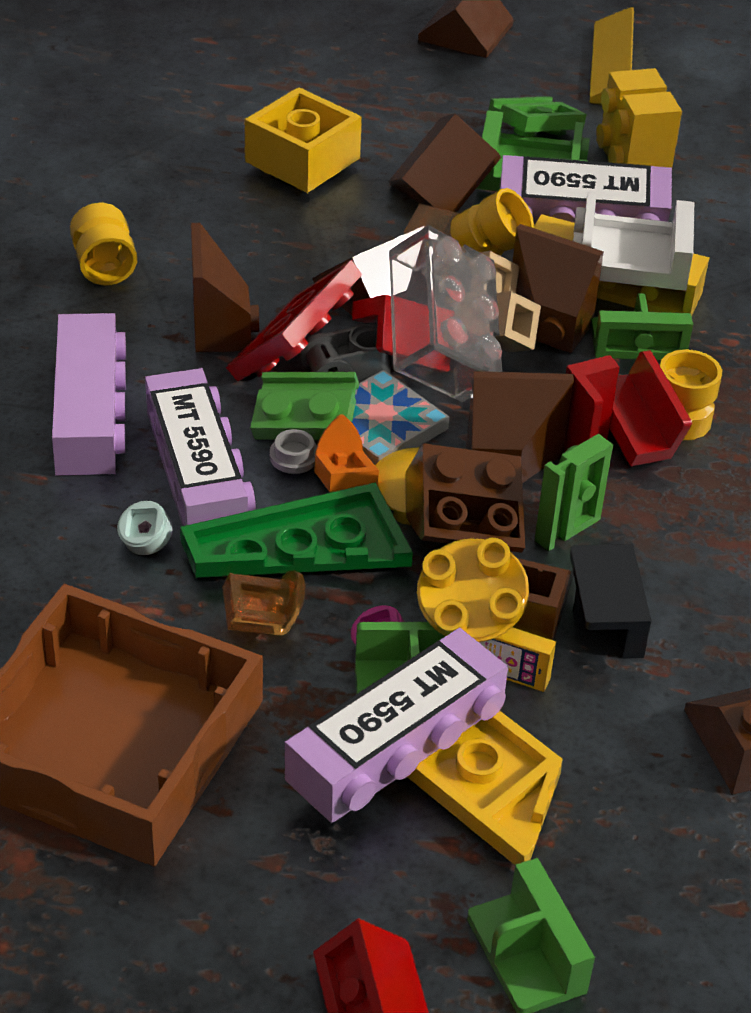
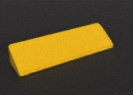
M634 7L626 8L594 23L590 103L601 104L602 90L607 88L609 72L632 70Z

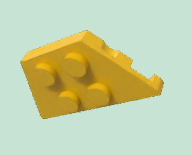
M499 710L491 719L480 720L464 731L459 739L449 748L444 750L438 749L425 758L407 777L511 863L516 865L531 860L561 774L563 759Z

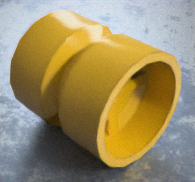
M503 188L483 199L480 204L473 205L456 215L451 221L450 231L458 252L467 262L475 265L476 253L492 251L501 256L504 251L512 250L518 225L522 224L534 228L532 214L522 197L511 189Z
M102 202L89 204L81 208L73 216L70 223V235L81 272L92 283L104 286L114 285L126 280L134 272L137 265V253L133 240L129 235L130 231L121 210L111 204Z
M690 349L675 350L666 354L661 359L660 367L692 421V425L683 441L695 440L705 436L711 428L715 410L713 402L718 396L722 368L713 357L701 351Z

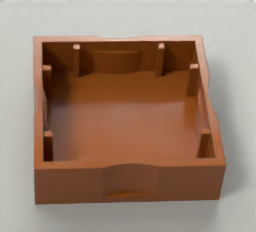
M63 584L23 633L15 652L0 669V805L155 867L262 703L263 656L190 629L172 627L156 622L138 613L133 608Z

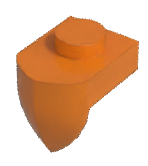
M338 415L324 430L318 441L315 452V474L329 492L375 482L378 486L379 470L363 452L362 440L358 430L345 415Z

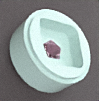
M140 501L129 506L120 516L117 525L120 539L131 552L138 555H149L161 550L170 540L173 530L170 517L158 503L153 501Z

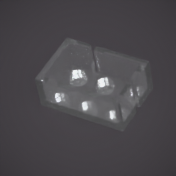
M430 225L425 226L389 250L394 371L463 402L471 397L473 371L502 372V350L500 342L495 338L500 335L494 260L467 245L461 247L456 239Z

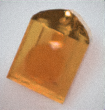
M290 570L281 579L229 573L223 584L228 630L285 635L288 633L304 605L305 580L300 572Z

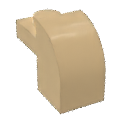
M492 251L476 253L470 296L456 298L455 312L457 321L466 334L505 352L534 350L541 306L515 293L519 266Z

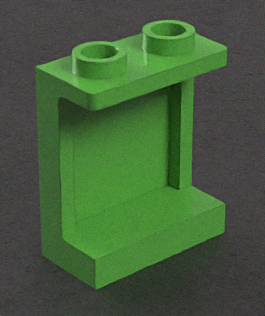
M487 110L482 138L502 158L503 155L587 161L590 138L582 137L584 123H575L574 138L571 141L526 137L501 133L503 112ZM502 158L476 189L499 190Z

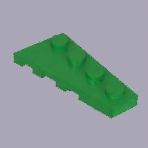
M376 482L180 527L181 543L196 578L412 567L413 551Z

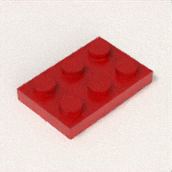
M350 260L297 293L228 364L226 369L238 382L253 372L258 377H261L263 372L270 371L280 361L279 357L281 356L286 361L295 357L308 345V341L304 337L307 334L313 335L331 320L332 317L328 314V311L330 309L332 311L338 309L354 295L350 288L363 275L362 272Z

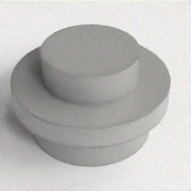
M298 429L283 431L277 435L275 442L270 447V462L276 469L288 474L307 472L315 466L317 445L314 443L313 437L305 431Z

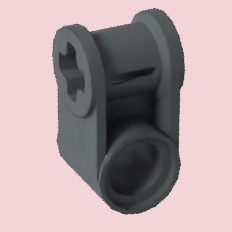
M362 323L352 328L312 335L306 339L308 345L299 353L302 364L307 369H310L311 372H356L359 383L382 370L391 374V355L378 352L376 349L377 323ZM321 346H324L327 352L323 353Z

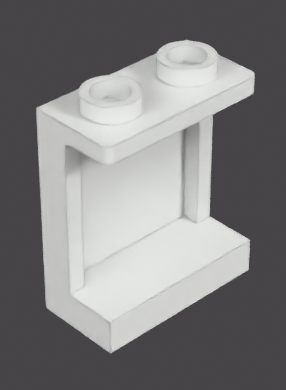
M588 192L586 207H577L573 241L604 251L599 281L686 291L693 258L694 202L677 200L673 222L596 214V193Z

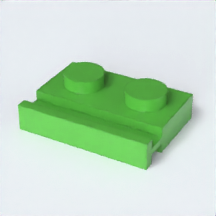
M550 96L490 99L488 109L489 111L503 112L502 122L514 127V133L526 137H535L537 132L543 131L554 135H565L567 130H575L576 122L585 124L587 115L565 103L552 102L553 98Z
M263 372L261 377L263 385L262 389L258 391L250 429L255 440H275L278 434L291 429L305 431L314 440H319L324 430L338 415L343 414L352 422L356 404L355 392L359 388L356 372Z
M600 434L593 436L580 445L570 447L562 454L558 465L553 464L551 461L545 464L534 540L547 551L554 548L555 540L559 537L566 541L601 519L613 444Z

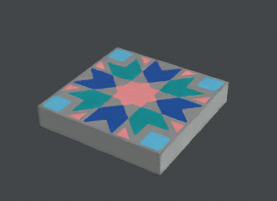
M385 370L360 382L359 388L356 389V404L352 423L361 437L363 452L374 465L395 451L417 448L448 429L449 416Z

